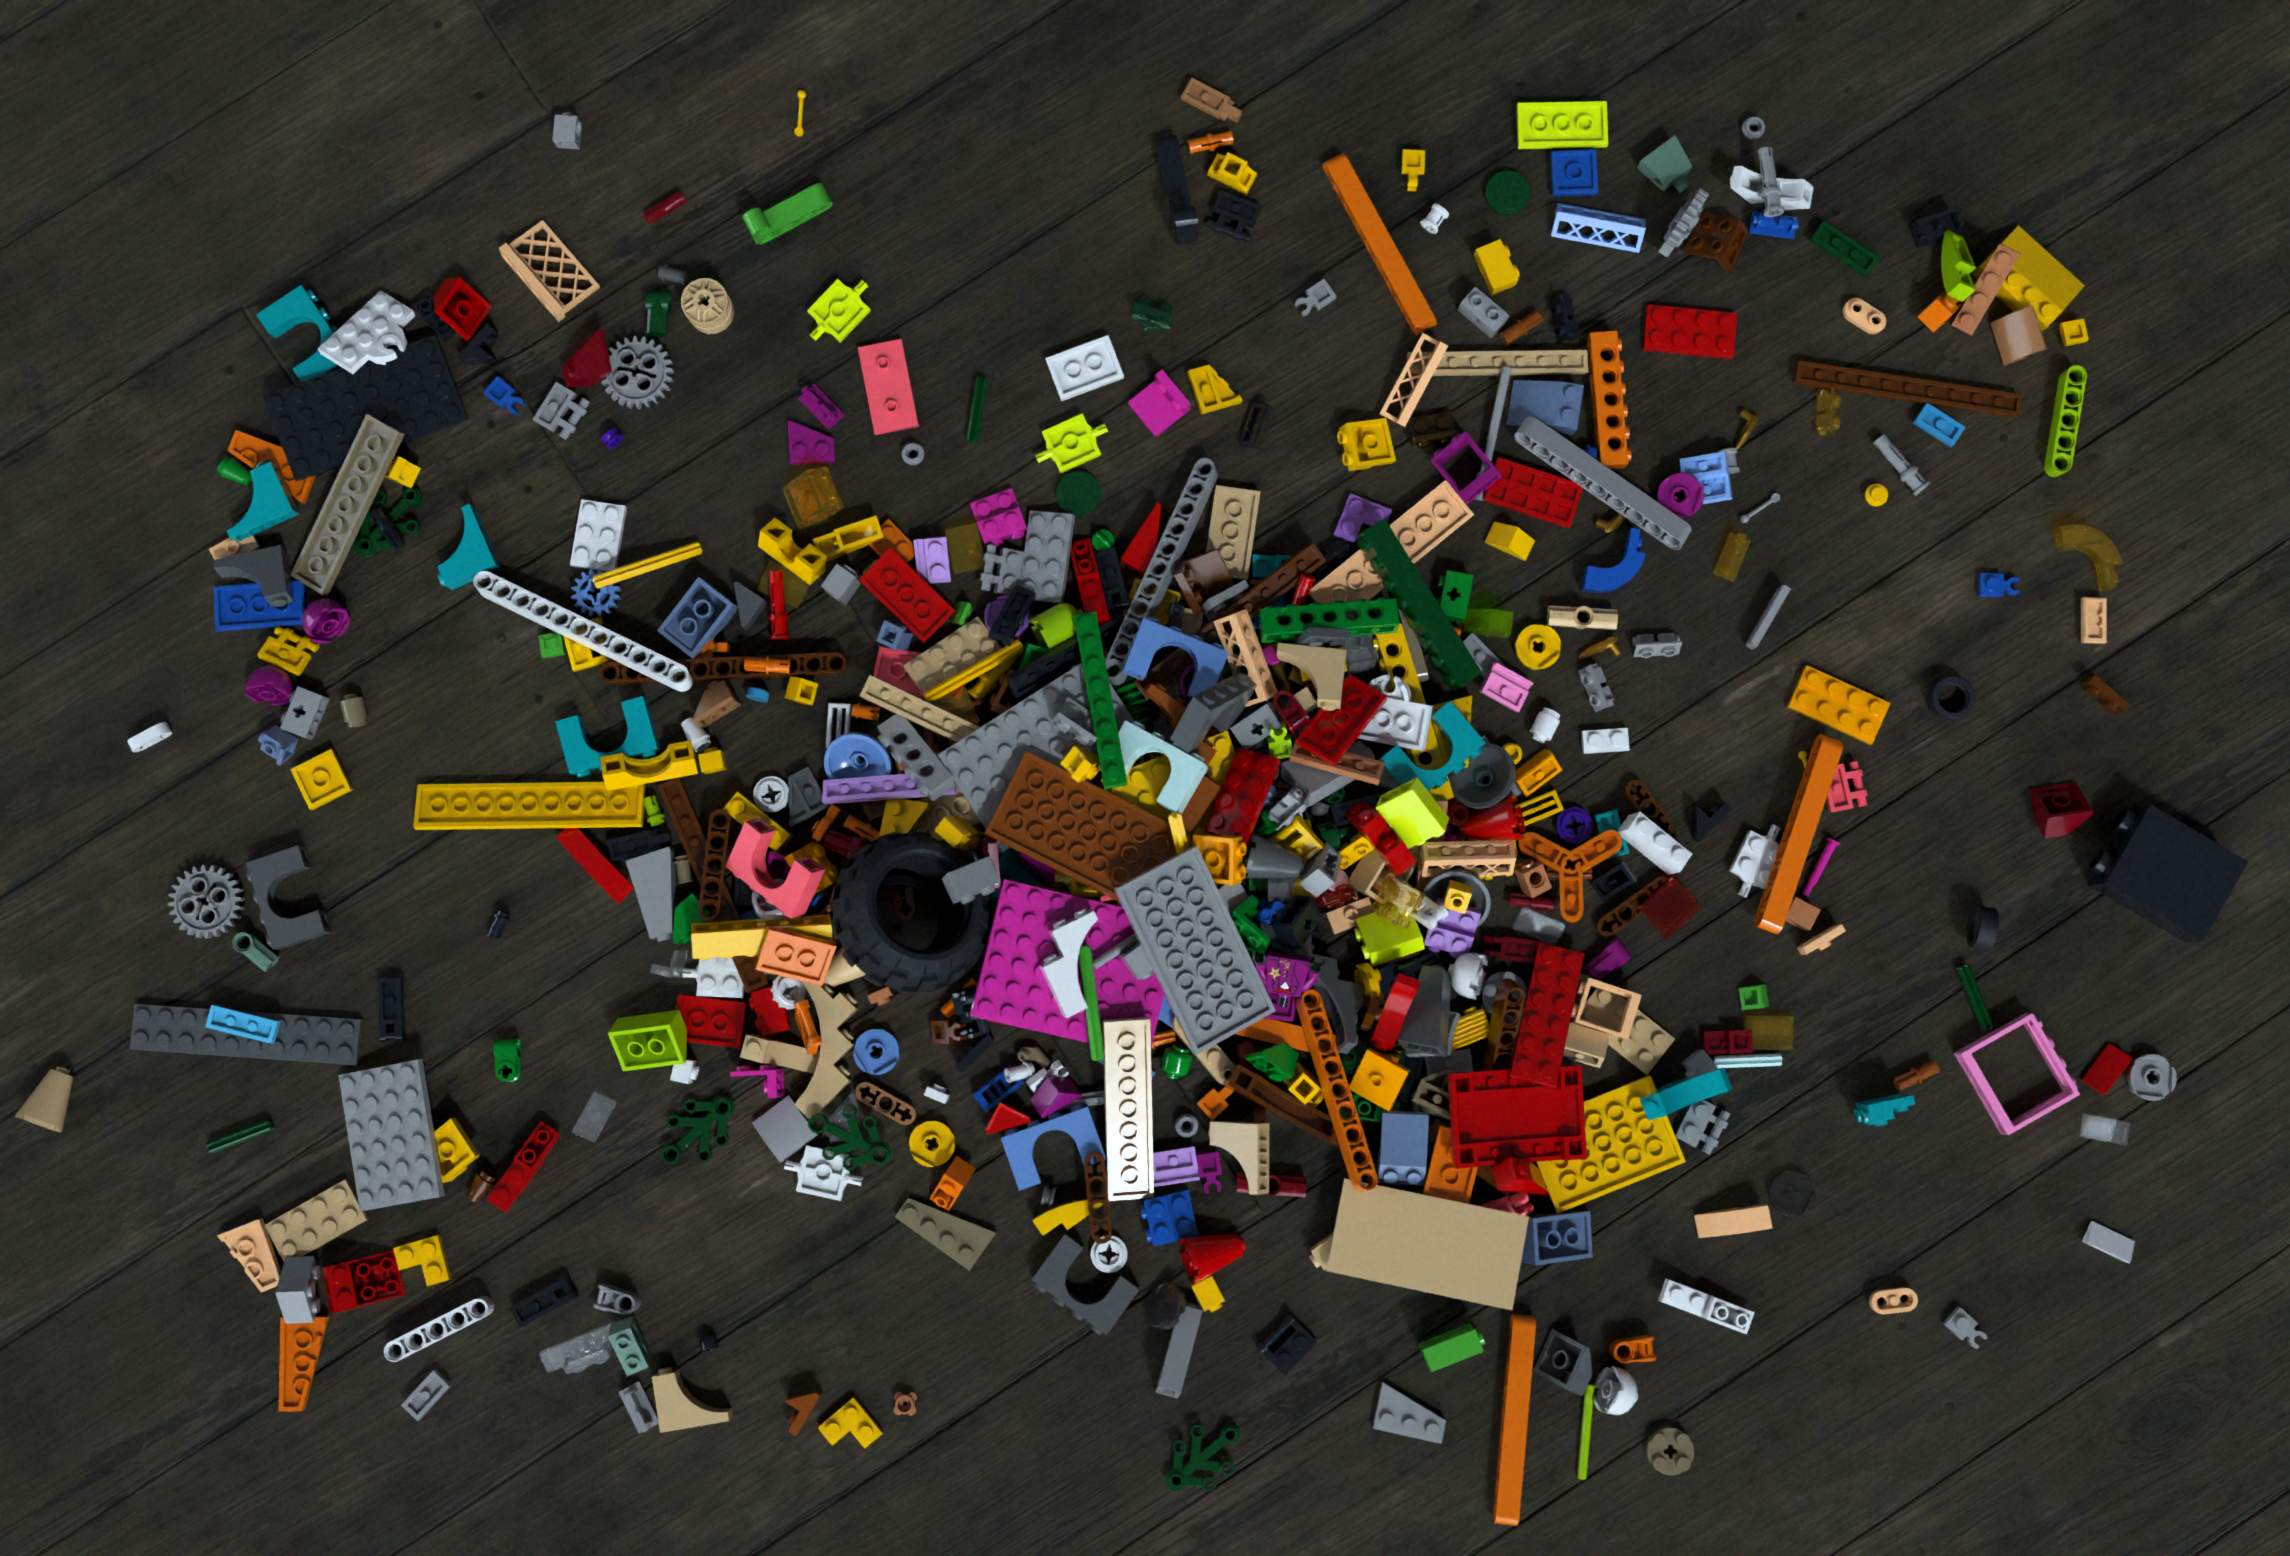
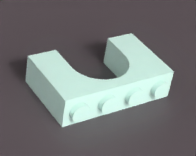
M1125 720L1118 735L1126 776L1134 762L1143 754L1158 752L1166 755L1171 763V774L1156 801L1168 810L1182 814L1208 770V767L1203 763L1205 759L1195 753H1192L1190 756L1174 742L1172 745L1164 741L1165 737L1155 731L1152 734L1146 732V727L1136 721L1130 723Z

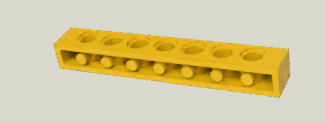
M1399 624L1396 633L1374 634L1371 641L1374 650H1378L1381 659H1378L1380 671L1390 675V680L1386 684L1387 691L1392 693L1395 690V676L1392 673V669L1400 667L1404 671L1402 679L1408 684L1411 691V702L1426 704L1402 624ZM1389 645L1395 646L1398 651L1397 655L1389 656L1386 653V647ZM1430 719L1425 751L1404 748L1405 754L1409 759L1411 758L1413 764L1424 770H1436L1444 766ZM1421 753L1429 755L1430 763L1428 765H1423L1419 762V755ZM1449 780L1439 789L1437 786H1434L1429 790L1434 799L1450 800L1454 798Z

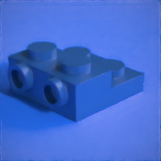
M1189 1190L1143 1200L1144 1205L1140 1206L1143 1219L1148 1220L1149 1228H1145L1147 1241H1152L1153 1246L1176 1242V1240L1184 1237L1198 1236Z

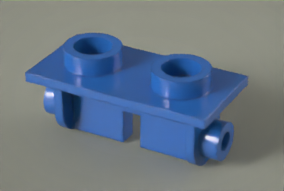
M1752 211L1749 233L1794 239L1795 229H1798L1799 220H1797V217L1786 215L1765 217L1763 212Z

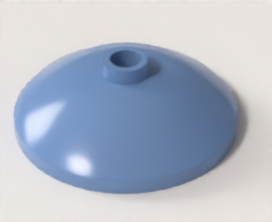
M852 732L837 737L827 748L824 757V768L829 780L891 775L892 771L891 759L885 747L875 738L863 733ZM858 756L864 757L865 760H860Z

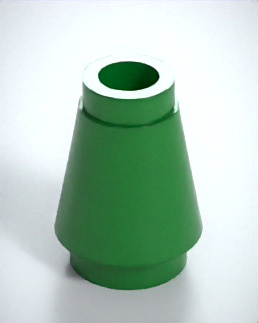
M225 457L218 466L217 472L221 474V477L249 486L252 482L250 471L234 458Z

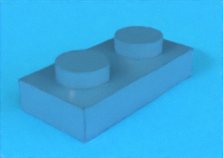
M1929 403L1923 406L1913 424L1949 447L1954 446L1965 429V426Z

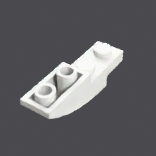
M1667 1278L1658 1298L1660 1302L1747 1334L1755 1313Z

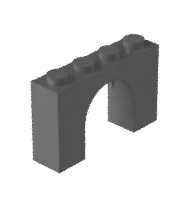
M1238 672L1193 696L1170 739L1188 753L1200 746L1211 725L1222 733L1229 730L1236 724L1257 685L1251 681L1249 676Z
M297 845L246 863V876L252 882L254 888L252 895L255 902L259 904L261 911L259 912V918L266 927V941L273 950H282L332 933L326 911L317 910L296 918H288L276 906L275 892L280 882L290 875L312 868L305 846Z
M1065 1232L1033 1276L1034 1286L1043 1293L1048 1291L1052 1294V1300L1061 1307L1066 1305L1072 1309L1071 1314L1078 1320L1082 1321L1084 1318L1091 1324L1089 1327L1099 1335L1103 1332L1107 1335L1138 1293L1140 1287L1121 1273L1107 1294L1101 1299L1087 1302L1076 1298L1068 1289L1066 1274L1071 1264L1084 1248V1245Z

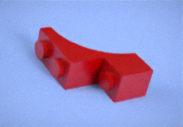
M1363 801L1357 803L1345 814L1348 821L1362 833L1387 867L1399 876L1416 863L1404 842L1392 833L1381 814Z

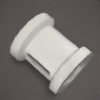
M1434 203L1427 217L1420 221L1421 226L1432 234L1438 232L1439 225L1449 216L1445 208Z

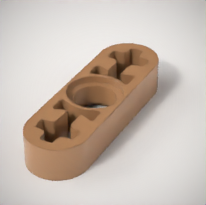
M862 1082L856 1087L855 1095L862 1103L902 1125H909L915 1121L917 1111L911 1104L871 1082ZM869 1086L870 1092L874 1095H877V1091L881 1092L876 1098L875 1105L871 1103L874 1098L870 1096L862 1097L863 1092L860 1091L861 1088ZM881 1098H891L893 1104L889 1110H884L880 1107ZM897 1102L901 1104L898 1107L903 1111L907 1108L910 1109L911 1119L902 1120L903 1115L899 1112H896L895 1116L891 1114L895 1110Z

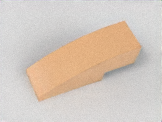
M1766 1204L1742 1208L1735 1207L1694 1215L1698 1238L1772 1229L1769 1207Z

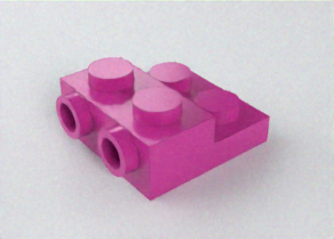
M1012 488L970 503L985 546H999L1003 544V540L1010 537L1012 540L1023 537L1024 532H1027L1026 524Z

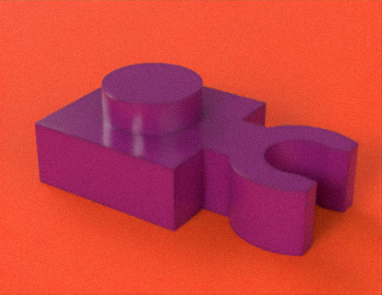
M1219 1151L1197 1154L1199 1178L1206 1177L1207 1180L1204 1183L1205 1193H1209L1208 1186L1212 1183L1216 1184L1218 1192H1221V1184L1216 1179V1176L1222 1175Z

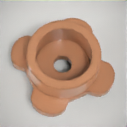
M897 1392L894 1395L896 1402L893 1411L896 1415L909 1414L912 1416L916 1413L915 1400L917 1395L914 1392L909 1394Z

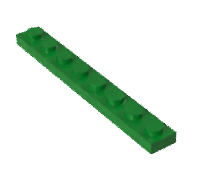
M1094 611L1074 615L1093 728L1095 737H1097L1096 745L1104 789L1128 786L1097 613Z

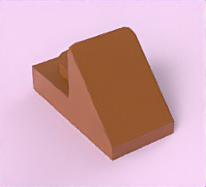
M818 1389L790 1396L784 1400V1402L799 1410V1413L797 1411L793 1413L788 1422L791 1425L788 1430L789 1433L796 1436L800 1432L823 1391Z

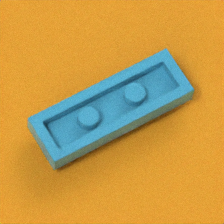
M211 1005L205 1027L275 1044L281 1021L218 1005Z

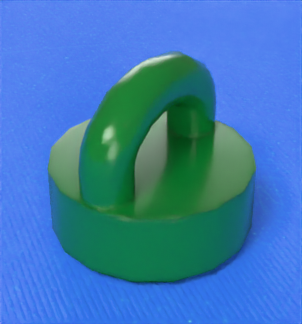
M1108 530L1095 532L1092 544L1096 551L1100 552L1114 547V536Z

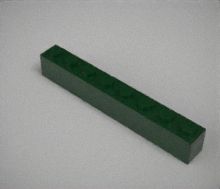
M1385 518L1356 537L1359 548L1368 556L1371 567L1380 575L1385 589L1390 591L1393 598L1396 599L1397 608L1402 610L1407 624L1419 637V643L1430 654L1431 661L1442 673L1445 684L1454 691L1480 675L1482 672Z

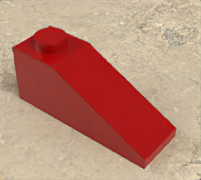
M1158 502L1121 557L1122 564L1143 577L1157 548L1161 517V504Z
M1510 1157L1492 1168L1497 1190L1541 1195L1549 1194L1540 1169L1528 1159Z

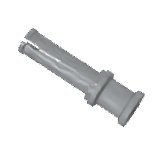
M1763 147L1758 150L1763 182L1761 198L1764 199L1765 210L1763 213L1765 217H1776L1784 213V207L1781 206L1780 200L1782 191L1777 186L1772 147Z
M1885 434L1873 443L1901 475L1900 480L1902 482L1905 481L1914 491V496L1931 484L1930 481H1926L1918 472L1919 468L1917 466H1912Z

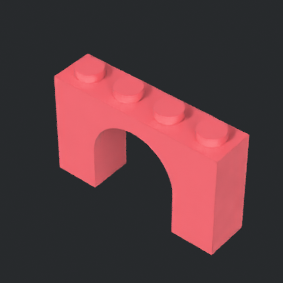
M760 818L745 821L725 867L735 877L747 883L750 889L762 895L768 903L781 910L783 915L790 918L804 915L824 874L825 868L809 856L794 861L783 884L776 882L769 874L765 861L767 849L776 830Z

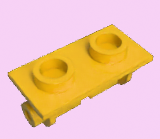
M1360 831L1350 839V844L1345 842L1340 845V850H1337L1343 856L1339 867L1342 871L1374 850L1373 846Z

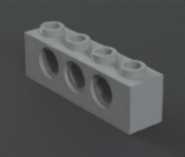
M895 714L877 726L880 733L878 736L879 741L885 748L889 746L894 760L898 764L902 763L905 766L904 771L910 780L915 779L917 781V787L924 797L928 795L934 801L955 787L953 776L906 718ZM901 739H906L903 743H897ZM914 755H918V756H919V757H918L917 759H915V760H911V759H910V758H911L912 756H914ZM925 772H932L929 776H923Z

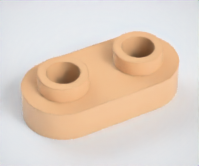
M1860 298L1850 299L1843 307L1845 319L1868 334H1877L1886 326L1885 315ZM1853 306L1859 307V312H1855ZM1872 318H1876L1878 324H1874Z
M1907 1287L1876 1290L1869 1298L1871 1309L1879 1314L1911 1311L1918 1303L1917 1294ZM1905 1294L1907 1296V1300L1904 1303H1902L1900 1301V1298L1902 1295ZM1882 1297L1884 1303L1879 1306L1877 1300Z

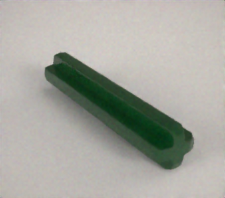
M984 377L975 378L966 440L970 443H977L979 439L988 383Z
M1970 965L1959 966L1957 972L1980 1029L1985 1031L1993 1028V1021Z
M266 1119L208 1141L206 1143L209 1153H215L273 1131V1122L271 1119Z

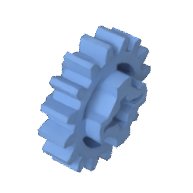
M590 569L589 575L582 572L583 578L581 580L575 579L576 583H578L577 587H571L576 592L571 598L578 600L574 606L576 608L582 607L581 613L584 615L589 611L591 618H594L596 613L601 618H603V612L612 614L610 608H618L615 600H621L622 598L617 595V592L622 590L619 586H615L618 582L601 588L595 587L593 576L603 573L604 570L598 569L597 573ZM596 589H598L600 593H597V597H594L592 594H595ZM584 601H592L594 608L587 606Z

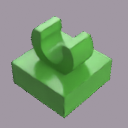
M557 632L538 635L541 657L543 659L566 655L563 635Z

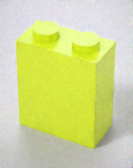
M1418 777L1381 795L1376 805L1377 811L1408 849L1415 845L1420 846L1427 839L1434 836H1441L1446 831L1449 817Z
M1396 905L1355 919L1357 928L1354 929L1358 942H1363L1364 946H1361L1365 960L1370 959L1372 967L1425 949L1423 937L1416 920Z

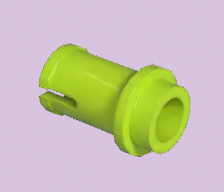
M649 796L644 798V806L648 815L647 822L651 826L663 823L665 815L661 813L657 797L652 796L651 798Z

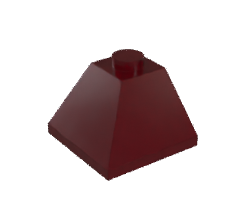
M603 329L597 330L580 342L562 365V373L567 387H591L612 373Z
M2076 782L2030 789L2035 821L2044 838L2068 835L2093 815V809Z

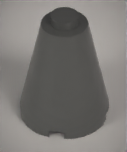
M1256 833L1251 834L1249 842L1246 844V854L1242 856V863L1246 867L1245 878H1297L1299 874H1303L1305 861H1302V856Z

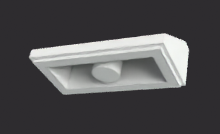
M2090 1222L2082 1240L2083 1243L2123 1262H2131L2135 1241L2096 1222Z

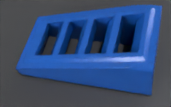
M1003 1070L973 1093L972 1096L986 1113L1024 1084L1021 1079L1013 1081L1015 1085L1011 1087L1004 1078ZM998 1080H1000L1003 1086L1007 1089L1006 1092H1004L997 1084ZM990 1086H992L998 1093V1098H996L995 1095L991 1092V1090L989 1089ZM985 1092L992 1102L989 1104L981 1093Z

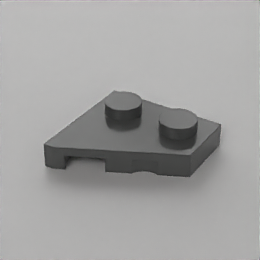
M1308 627L1290 644L1339 648L1351 638L1350 629Z
M809 766L788 777L790 827H794L830 807L829 804L825 805L822 802L823 792Z

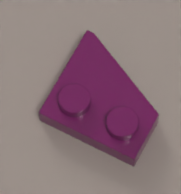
M788 421L791 465L836 462L834 438Z

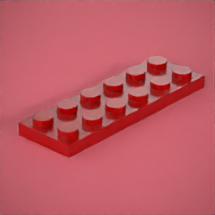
M1543 943L1538 944L1509 1077L1556 1088L1584 953Z

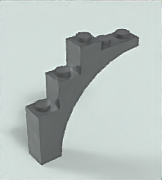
M1260 923L1258 928L1270 938L1267 953L1268 950L1310 957L1314 956V961L1317 963H1322L1325 960L1323 971L1311 989L1317 991L1322 998L1323 1005L1331 1019L1336 1034L1338 1052L1347 1054L1358 1042V1033H1356L1357 1012L1364 1006L1366 996L1363 994V985L1339 980L1340 970L1337 969V959L1313 954L1314 944H1312V935L1308 937L1301 948L1281 946L1274 926Z

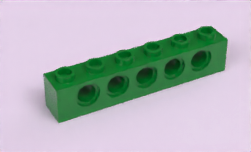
M1381 597L1371 601L1366 599H1357L1353 602L1339 600L1331 604L1314 602L1305 606L1290 604L1286 607L1278 608L1276 606H1266L1260 609L1258 615L1261 643L1293 641L1308 627L1350 629L1351 636L1396 633L1400 624L1396 599H1389L1388 597ZM1368 613H1375L1378 618H1372ZM1346 615H1353L1356 619L1350 620ZM1329 616L1333 621H1326L1323 617ZM1301 618H1307L1311 622L1304 623L1301 621ZM1278 620H1285L1288 624L1282 625Z

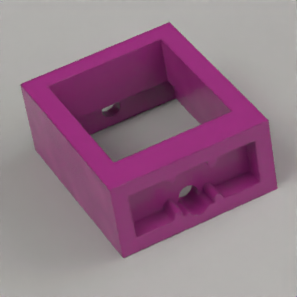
M1466 431L1463 434L1455 435L1451 439V443L1445 448L1438 449L1430 460L1466 505L1502 477ZM1469 444L1488 469L1461 490L1442 465Z

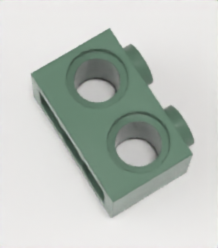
M633 1316L611 1324L608 1338L626 1375L629 1376L649 1368L651 1354Z

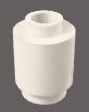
M1544 707L1543 711L1538 713L1530 730L1533 734L1532 738L1541 743L1551 741L1560 723V714Z

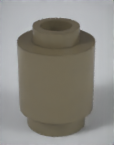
M357 694L343 696L344 700L340 702L344 721L348 723V727L355 728L366 725L368 716L363 697H358Z

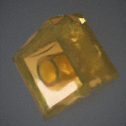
M828 467L808 469L782 488L798 529L832 517L844 508Z

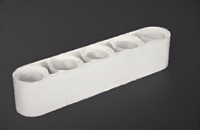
M488 1296L478 1297L390 1341L384 1348V1356L391 1362L399 1361L489 1316L494 1310L493 1300ZM478 1302L485 1305L484 1313H480L477 1310ZM458 1312L464 1316L463 1324L458 1323L456 1320ZM437 1323L443 1326L442 1334L437 1333L435 1330ZM415 1334L421 1335L423 1340L421 1345L415 1342ZM395 1344L401 1347V1355H397L394 1352Z

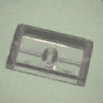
M1521 907L1513 929L1556 946L1566 924Z
M594 1091L575 1124L572 1133L595 1143L617 1101L599 1091Z

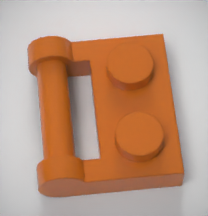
M802 1000L795 1004L794 1017L808 1057L817 1054L818 1046L823 1041L816 1032L809 1012L810 1005L808 1000Z

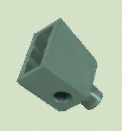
M1675 135L1644 157L1637 166L1662 191L1674 185L1678 192L1682 194L1691 187L1685 175L1689 173L1692 165Z

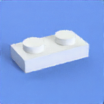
M1628 728L1581 731L1583 754L1630 750Z

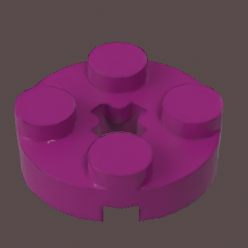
M1684 472L1673 474L1666 478L1659 486L1657 494L1660 504L1681 519L1695 514L1701 508L1705 497L1702 482L1692 474ZM1682 489L1685 491L1687 498L1682 499L1680 502L1675 493L1680 492Z

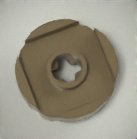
M1667 1426L1656 1430L1652 1437L1648 1439L1646 1456L1652 1466L1662 1474L1678 1475L1689 1470L1694 1458V1447L1687 1434L1676 1427ZM1668 1445H1672L1673 1449H1676V1453L1672 1457L1664 1453V1449H1668Z

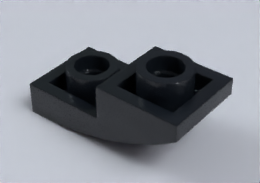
M427 292L412 305L444 343L457 333L434 312V296L430 292Z

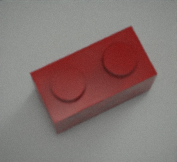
M773 986L750 992L752 998H749L751 1010L756 1011L758 1020H755L757 1032L762 1033V1037L793 1029L788 1010L779 1007V1004L773 1000V992L770 991Z

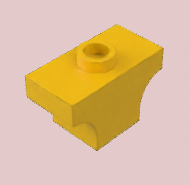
M1228 152L1226 156L1217 153L1207 172V176L1247 195L1257 177V172L1248 166L1247 161Z
M394 456L385 478L407 488H412L421 468L399 456Z
M1079 744L1073 746L1060 764L1070 772L1071 777L1075 781L1081 782L1088 779L1091 780L1099 772L1098 766L1100 761L1098 755L1091 753Z
M1297 1061L1293 1078L1283 1081L1287 1084L1288 1090L1305 1105L1309 1104L1315 1108L1324 1099L1320 1082Z

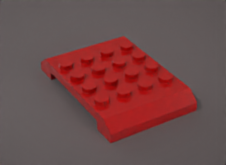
M1581 1065L1561 1066L1556 1088L1509 1077L1511 1069L1448 1073L1453 1168L1498 1165L1510 1157L1524 1158L1530 1162L1587 1159Z

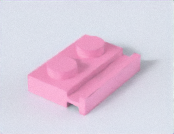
M1493 662L1479 692L1507 708L1519 712L1533 682L1499 663Z

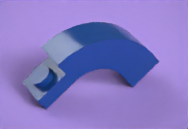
M1631 528L1627 532L1624 555L1618 565L1611 568L1587 566L1584 569L1581 586L1582 592L1595 594L1611 592L1625 585L1636 575L1643 564L1646 554L1637 552V550L1641 549L1643 537L1639 536L1640 529Z

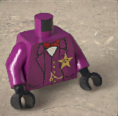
M1253 949L1252 960L1255 963L1263 985L1267 986L1268 992L1277 994L1276 1005L1280 1007H1289L1291 996L1300 997L1301 992L1308 991L1318 980L1325 964V960L1322 963L1315 962L1314 956L1310 957L1268 950L1267 953L1266 949H1263V954H1258L1256 949Z

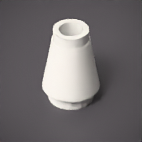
M691 717L684 720L681 726L687 740L692 741L693 749L696 752H701L710 746V736L703 728L694 724Z

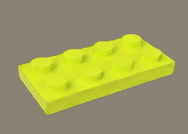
M1607 101L1517 103L1518 149L1607 148Z

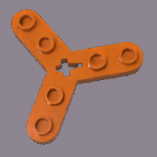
M1607 830L1574 850L1569 851L1536 833L1527 832L1523 834L1525 839L1519 840V849L1524 855L1559 873L1561 916L1567 922H1577L1582 918L1584 912L1583 872L1617 853L1622 847L1621 835L1614 830ZM1580 859L1582 860L1575 864V870L1565 869L1567 866L1566 861L1570 860L1573 863Z

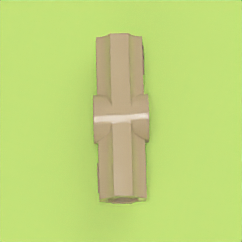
M1548 606L1547 626L1575 627L1576 629H1617L1618 610L1589 608L1587 606ZM1580 612L1586 614L1587 623H1581L1577 619V614Z

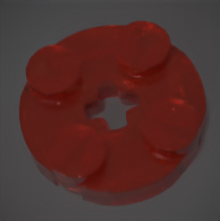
M1348 884L1337 886L1335 891L1330 893L1324 891L1317 898L1313 895L1320 912V908L1326 907L1327 911H1331L1351 904V898L1358 900L1356 889L1349 887Z

